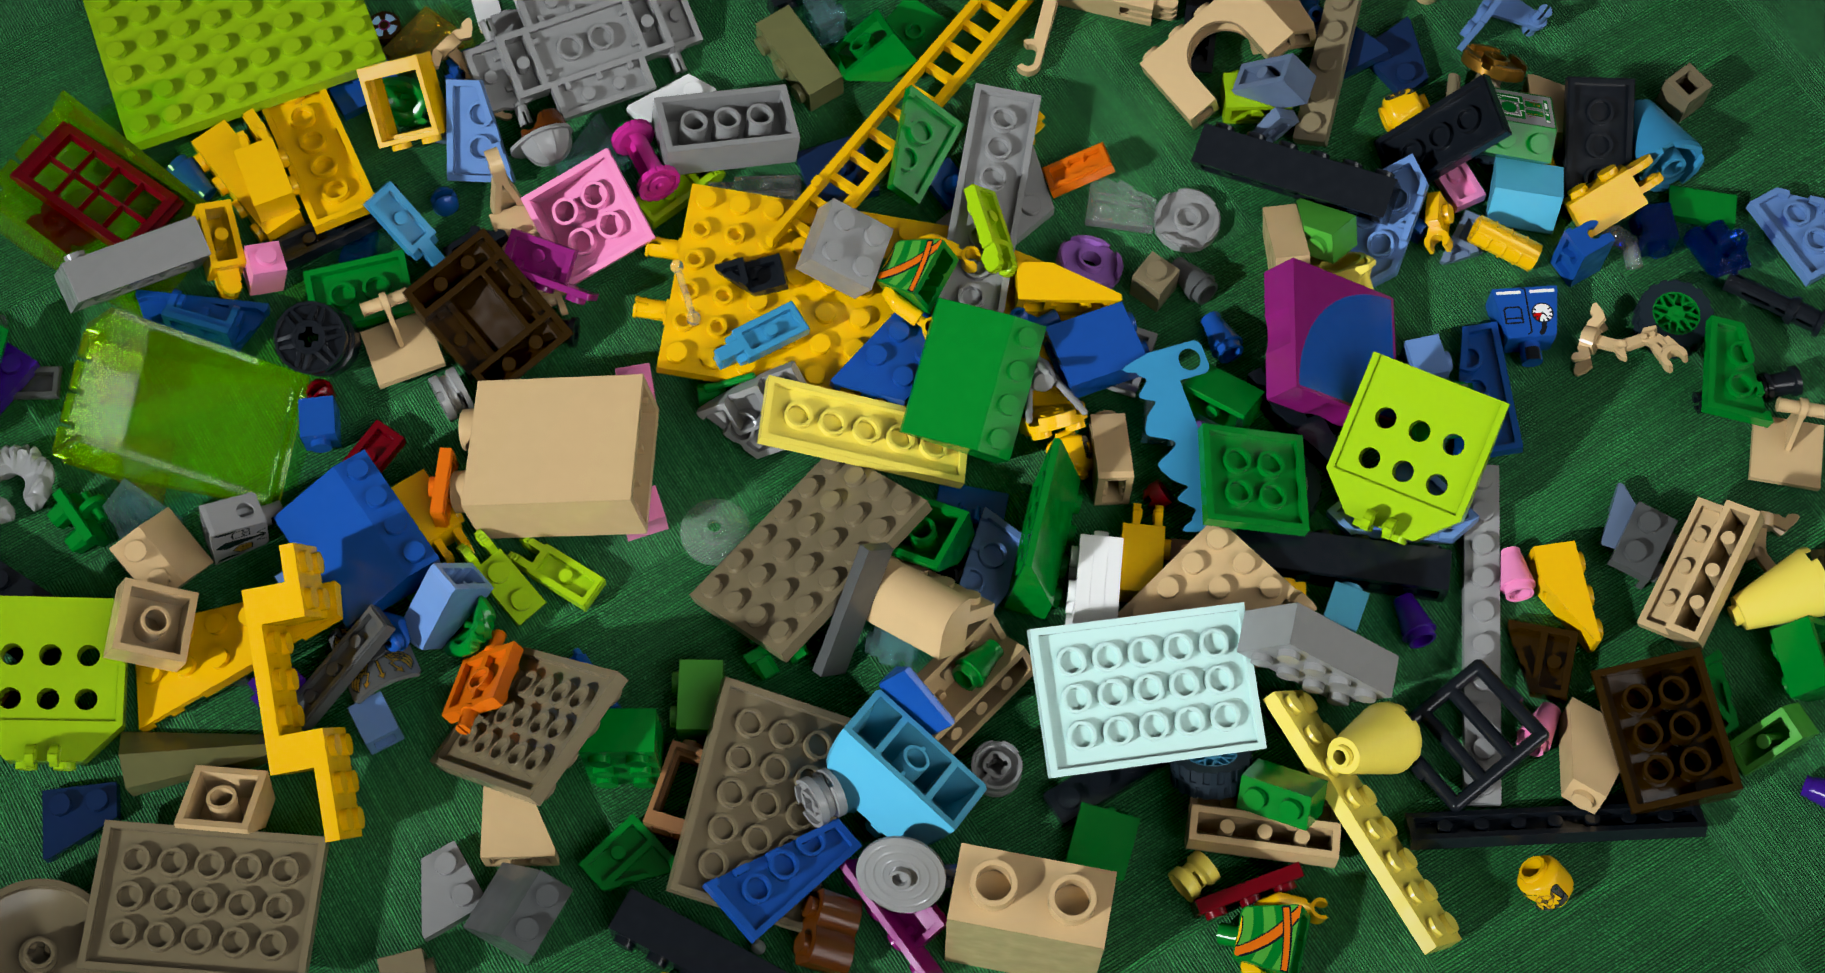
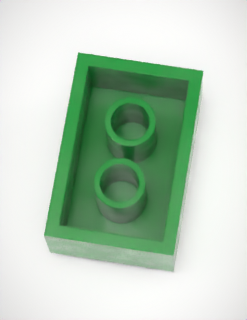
M609 708L600 720V726L596 733L589 737L579 750L591 784H596L597 787L605 789L617 788L618 784H633L634 787L642 789L655 787L665 762L666 745L656 708Z

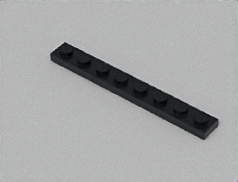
M1628 803L1602 804L1595 815L1573 805L1462 810L1459 812L1405 813L1404 827L1410 850L1706 837L1708 829L1700 805L1633 815Z

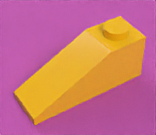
M1026 259L1023 262H1017V271L1013 276L1014 308L1023 307L1029 314H1045L1055 309L1058 315H1082L1122 301V294L1053 262H1042L1039 259Z

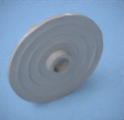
M889 836L872 842L862 851L856 866L857 881L863 893L878 906L893 912L913 913L932 906L941 897L946 885V870L941 858L931 847L910 837Z

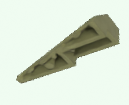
M121 732L118 753L125 789L133 797L190 781L196 765L249 769L268 763L264 734Z

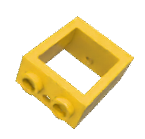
M430 51L373 64L356 70L379 149L392 146L394 152L413 147L411 141L421 139L423 145L442 140L441 134L446 132V105ZM416 70L431 126L398 133L382 77Z

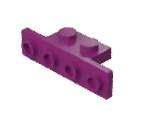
M516 228L511 229L504 252L528 280L535 282L534 287L537 290L553 294L555 289L567 293L566 300L580 305H585L586 300L597 301L599 294L568 283L579 252L578 250Z
M859 858L848 859L839 867L844 873L843 877L846 884L852 890L858 892L865 901V908L868 914L874 920L880 922L887 931V938L890 944L896 950L903 953L910 963L911 972L944 973L925 948V945L946 928L947 918L937 904L934 903L924 910L913 913H899L884 909L873 900H870L858 884L856 866Z

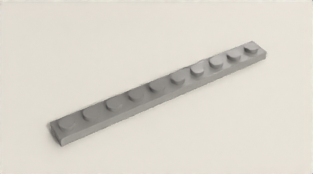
M1486 465L1470 506L1479 515V521L1462 535V670L1474 660L1481 659L1501 679L1499 465ZM1476 677L1462 689V692L1501 733V701L1479 677ZM1462 713V746L1486 771L1501 759V755ZM1462 768L1463 790L1474 780ZM1501 778L1467 806L1499 808L1502 804Z

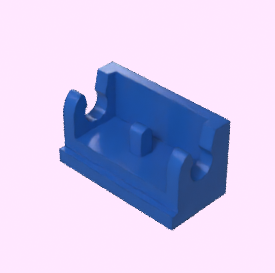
M1596 220L1587 221L1573 230L1571 228L1564 230L1551 257L1550 263L1569 288L1600 271L1616 240L1610 232L1602 234L1597 239L1589 237L1587 231L1593 230L1597 226L1598 221Z
M178 289L172 291L166 307L161 313L167 330L230 348L234 347L247 316L245 311L241 310V307L233 306L232 309L200 301L187 297Z

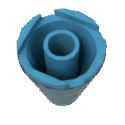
M1649 99L1635 100L1633 158L1637 160L1641 156L1650 154L1654 160L1649 167L1638 173L1639 180H1643L1652 173L1661 172L1664 180L1650 189L1653 192L1667 191L1669 184L1680 180L1681 184L1685 183L1699 171L1704 163L1705 157L1702 154L1703 149L1701 145L1653 101Z

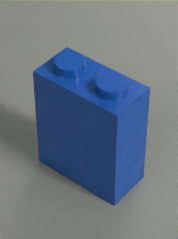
M1122 301L1046 326L1042 342L1055 373L1060 376L1062 382L1077 398L1140 377L1137 373H1126L1122 369L1150 352L1146 342H1140L1136 333V320L1131 312H1126Z

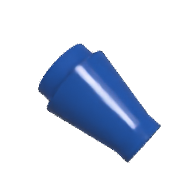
M181 154L166 169L169 182L198 198L202 203L209 201L217 191V188L211 184L193 157L188 158L185 154Z
M1212 311L1201 319L1213 358L1218 359L1221 363H1229L1243 353V339L1221 317L1218 311Z

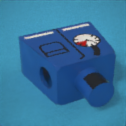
M1557 285L1492 289L1485 307L1490 322L1497 321L1503 352H1520L1522 366L1535 367L1542 364L1541 351L1550 349L1557 335Z

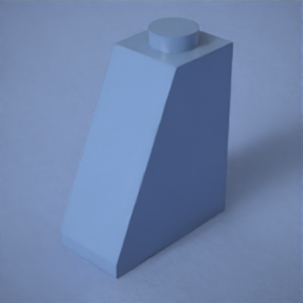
M433 563L430 566L404 616L410 634V642L421 650L442 649L475 611L478 597L482 595L486 598L494 589L473 563Z

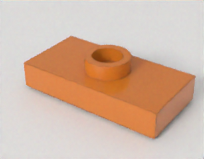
M1104 142L1041 168L1053 199L1115 172Z
M439 448L435 476H430L428 495L432 498L429 512L435 527L448 528V525H450L452 512L450 480L452 473L458 470L459 467L452 448Z

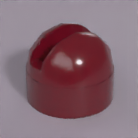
M315 379L307 386V398L333 395L336 398L332 384L325 379Z
M1159 479L1150 483L1143 492L1144 501L1151 498L1152 502L1147 507L1152 510L1155 509V505H1162L1165 508L1173 503L1171 494Z

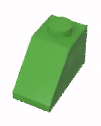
M1302 198L1296 201L1311 257L1334 264L1357 246L1356 215Z
M1797 702L1780 707L1729 741L1735 762L1744 776H1747L1790 753L1819 734V731L1800 703Z

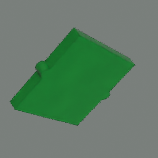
M1081 802L1065 862L1116 871V880L1124 882L1141 818L1117 812L1113 806L1106 809Z

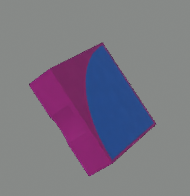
M1293 257L1264 272L1265 319L1268 332L1266 398L1268 401L1301 413L1318 415L1334 425L1343 427L1373 352L1375 351L1396 360L1394 298ZM1392 409L1382 411L1378 418L1380 426L1385 429L1392 427L1397 419L1396 413Z

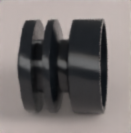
M315 301L299 302L285 310L276 323L273 335L275 350L284 364L294 371L321 378L338 376L350 369L358 358L361 346L360 332L352 317L341 309ZM314 333L318 334V341L308 342V336H313Z

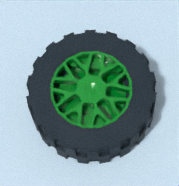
M1673 279V281L1663 280L1659 284L1651 285L1648 291H1645L1633 312L1635 313L1632 317L1634 335L1641 333L1644 327L1657 325V333L1664 337L1670 336L1679 345L1683 346L1688 356H1690L1693 351H1697L1704 343L1705 323L1711 315H1714V309L1710 306L1709 298L1704 296L1701 289L1692 286L1693 284L1680 282V280ZM1645 346L1648 349L1647 351L1652 353L1651 349L1648 346Z

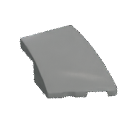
M795 361L775 367L757 375L752 380L745 381L727 390L698 408L697 415L702 420L708 418L722 428L724 436L733 442L739 443L746 452L756 459L783 451L784 449L757 444L765 382L768 376L772 375L807 383Z

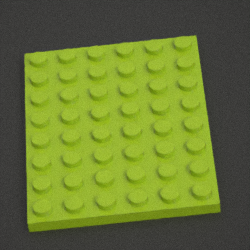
M83 0L131 153L213 127L224 119L228 122L243 117V113L252 108L255 112L357 79V69L387 61L364 0Z

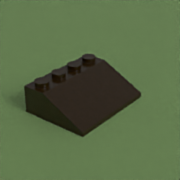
M1700 647L1590 672L1632 815L1699 806L1735 798L1743 790Z

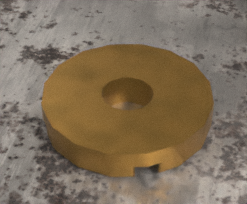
M1473 43L1468 45L1467 48L1465 47L1461 57L1463 64L1471 70L1504 82H1522L1528 69L1526 63L1516 55L1509 54L1507 58L1500 54L1501 50L1499 48L1485 44Z

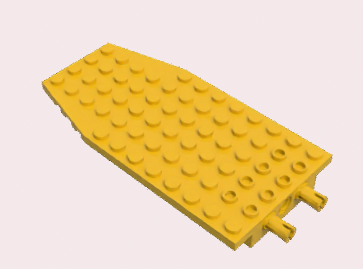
M692 183L682 237L675 240L656 236V239L646 244L645 247L646 257L651 256L675 260L676 269L670 298L663 301L636 295L632 317L663 321L664 330L656 373L718 382L751 372L757 376L780 365L795 361L807 384L833 389L830 387V380L894 312L883 298V289L876 282V279L872 290L854 299L796 270L798 256L802 252L806 238L791 228L773 248L765 244L766 234L796 200ZM810 205L798 220L811 227L817 209ZM860 211L894 229L883 258L888 257L894 244L899 240H913L929 233H934L947 239L949 229L947 225ZM1017 250L1014 252L1015 262L1037 259ZM779 253L783 261L789 289L761 296H753L718 274L715 264L741 257L744 258L745 262ZM1011 276L1004 310L1005 314H1010L1011 310L1014 309L1013 277ZM793 301L810 328L808 335L750 364L747 363L740 366L736 362L722 370L719 369L713 359L714 350L726 344L725 338L731 335L733 329ZM1031 314V315H1034V316H1036V317H1039V316H1041V315H1043V314ZM1059 315L1061 321H1064V320H1067V319H1070V318L1079 316V315ZM1042 344L1039 355L1041 358L1047 359L1051 364ZM1053 386L1046 392L1033 391V410L1049 406H1064V409L1073 408V404L1067 400L1056 386ZM842 387L840 390H837L861 396V392ZM876 398V400H881V401L887 402L886 400H884V399H882V398Z

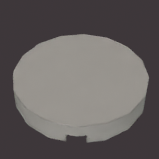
M1182 188L1178 189V192L1171 194L1169 192L1161 198L1155 208L1153 226L1156 236L1165 246L1174 251L1191 253L1203 250L1211 245L1218 235L1221 216L1215 206L1216 203L1210 196L1196 189Z

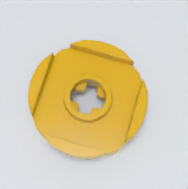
M1064 406L1039 408L1033 410L1032 423L1029 424L1026 422V419L1021 418L1019 433L1024 434L1025 437L1031 436L1033 441L1042 440L1053 436V430L1065 427V431H1075L1086 427L1084 419L1088 416L1082 415L1075 407L1070 409H1064Z

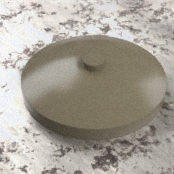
M41 878L23 880L1 888L0 973H101L80 971L76 968L90 894L67 882Z

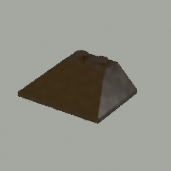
M484 227L402 292L424 326L476 385L478 381L520 379L574 335L571 329Z

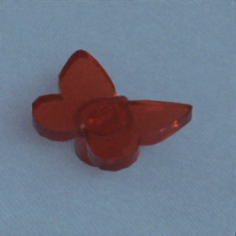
M45 203L41 206L40 214H35L26 221V227L31 234L47 238V248L57 258H63L68 255L72 245L84 246L97 239Z

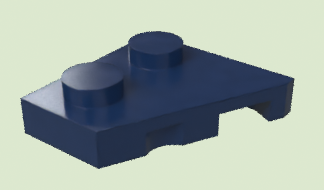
M1406 17L1376 38V40L1387 46L1391 56L1369 67L1393 93L1408 87L1417 91L1427 84L1429 78L1411 20Z

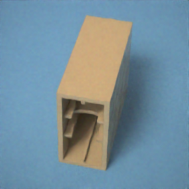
M629 374L478 381L474 408L462 409L459 416V440L463 450L468 451L466 470H455L451 476L450 500L453 510L456 513H466L475 530L481 529L490 539L647 534L659 408L644 375Z
M961 843L947 915L944 961L1007 973H1097L1106 942L1117 872Z

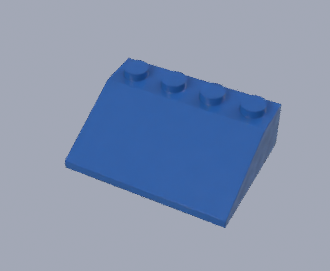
M365 449L333 466L273 517L289 543L317 547V552L322 554L325 566L324 573H321L322 583L336 581L341 585L343 619L341 621L347 630L351 629L371 604L384 610L417 591L430 566L433 563H440V558Z

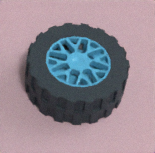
M1252 751L1170 762V781L1175 789L1177 788L1182 794H1187L1193 798H1202L1203 800H1223L1224 798L1236 797L1239 794L1241 776L1252 765Z

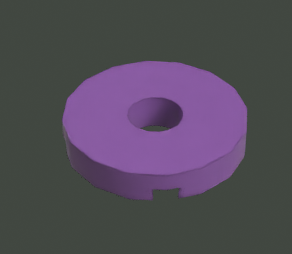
M1077 235L1071 237L1070 241H1064L1060 245L1055 259L1057 265L1110 289L1118 284L1124 268L1122 257L1117 250L1114 253L1109 249V243L1089 235ZM1083 260L1091 261L1096 266L1088 265Z

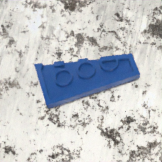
M1494 321L1462 327L1459 381L1472 383L1475 391L1510 404L1490 457L1522 453L1523 443L1498 323ZM1462 437L1454 438L1453 455H1458L1464 449Z
M836 818L828 824L816 828L781 847H777L749 863H745L718 878L716 877L706 882L702 887L752 944L860 849L862 845L840 819Z

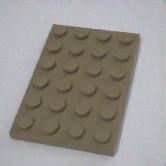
M822 458L689 595L697 605L787 663L835 612L859 546L861 544L886 542L895 549L930 513L932 508L924 498L871 468Z
M521 646L524 651L518 664L519 669L512 680L508 691L509 696L504 705L498 709L479 714L474 720L470 734L463 735L458 733L455 725L429 762L446 773L541 806L543 801L547 800L554 793L556 783L564 771L575 763L578 752L586 740L596 733L600 726V720L609 707L613 706L620 699L622 689L628 682V679L615 670Z
M724 677L720 683L666 891L719 907L702 887L706 882L716 877L718 878L816 829L817 827H814L803 814V811L806 810L803 802H797L794 787L797 786L796 780L805 776L812 777V774L817 770L827 768L826 759L829 750L838 734L851 718L729 677ZM831 817L830 821L836 819L837 817ZM822 882L812 891L819 890ZM807 896L774 925L800 933L803 929L801 907Z
M105 820L76 968L80 971L101 973H309L330 842H325L324 836L259 831L241 834L181 829L168 824Z

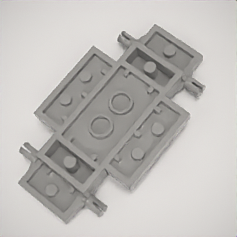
M513 0L524 27L498 35L492 18H487L486 21L483 19L479 22V25L486 40L477 47L463 51L462 57L471 79L483 80L493 113L514 110L520 128H525L526 125L530 126L534 123L527 105L533 100L548 96L550 92L557 110L564 120L568 121L655 91L657 86L647 62L656 58H668L674 75H679L680 72L682 74L688 69L685 66L681 52L686 48L702 43L703 37L688 0Z

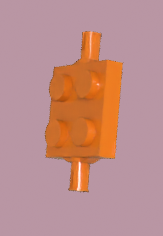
M493 630L492 638L488 645L485 646V649L462 661L441 715L450 724L458 722L455 729L460 734H470L474 720L479 714L500 708L508 699V691L514 676L518 672V664L524 649L515 641L504 644L507 634L503 630Z

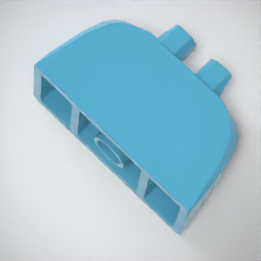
M876 690L844 726L831 746L826 759L827 769L836 776L844 790L848 804L847 813L854 814L856 811L860 812L867 819L865 822L866 830L875 838L883 834L886 837L905 836L919 840L926 845L934 844L958 828L987 790L984 782L882 690Z

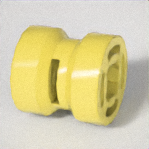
M1195 850L1187 857V863L1182 867L1176 866L1168 873V877L1176 890L1186 900L1193 902L1201 895V890L1206 885L1212 886L1220 879V873L1204 853Z

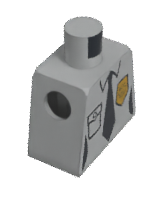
M250 492L198 506L203 536L215 565L269 542L268 526L276 524L273 517L283 509L280 500L260 506L256 494Z

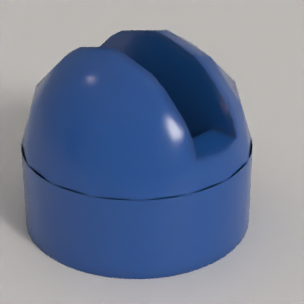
M446 186L439 187L431 195V205L436 214L450 216L458 210L459 200L457 194L451 188Z

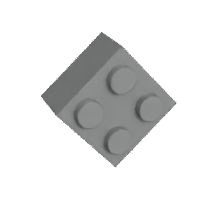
M833 198L818 208L795 269L856 299L872 290L894 229Z

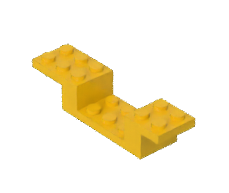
M298 543L279 545L284 582L241 590L270 776L314 770L325 842L361 837L362 829L365 827V816L362 808L358 807L356 792L359 790V779L356 771L352 770L350 755L353 754L352 738L349 733H346L345 727L318 728L302 731V726L305 725V714L302 706L298 705L296 690L299 689V677L296 669L292 668L290 656L293 653L294 645L291 634L286 631V626L328 619L327 610L330 609V597L327 589L323 588L321 573H324L325 569L322 554L317 552V547Z

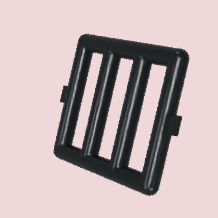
M1476 659L1407 714L1412 721L1416 720L1418 725L1422 722L1474 781L1456 794L1421 754L1417 761L1411 765L1413 767L1411 771L1421 783L1426 781L1451 811L1459 812L1549 739V732L1522 703L1524 699L1514 687L1509 689L1483 660ZM1476 677L1483 681L1530 732V735L1516 747H1513L1461 691ZM1449 699L1502 756L1499 761L1486 771L1433 714Z

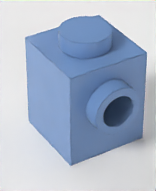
M1439 334L1405 341L1400 353L1401 362L1441 378H1448L1450 371L1453 369L1452 358L1448 351H1444Z

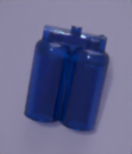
M1724 220L1712 222L1705 230L1703 227H1695L1689 230L1683 237L1684 244L1705 272L1713 275L1715 278L1730 273L1735 276L1739 270L1752 266L1749 260V253L1746 250L1749 241L1748 233L1740 228L1731 231Z

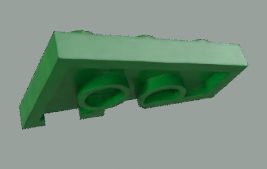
M912 85L907 87L904 93L887 188L915 207L923 199L964 124Z
M1711 315L1706 320L1701 412L1768 428L1774 421L1771 411H1766L1762 398L1765 394L1762 382H1758L1752 364L1756 360L1745 323L1714 315Z

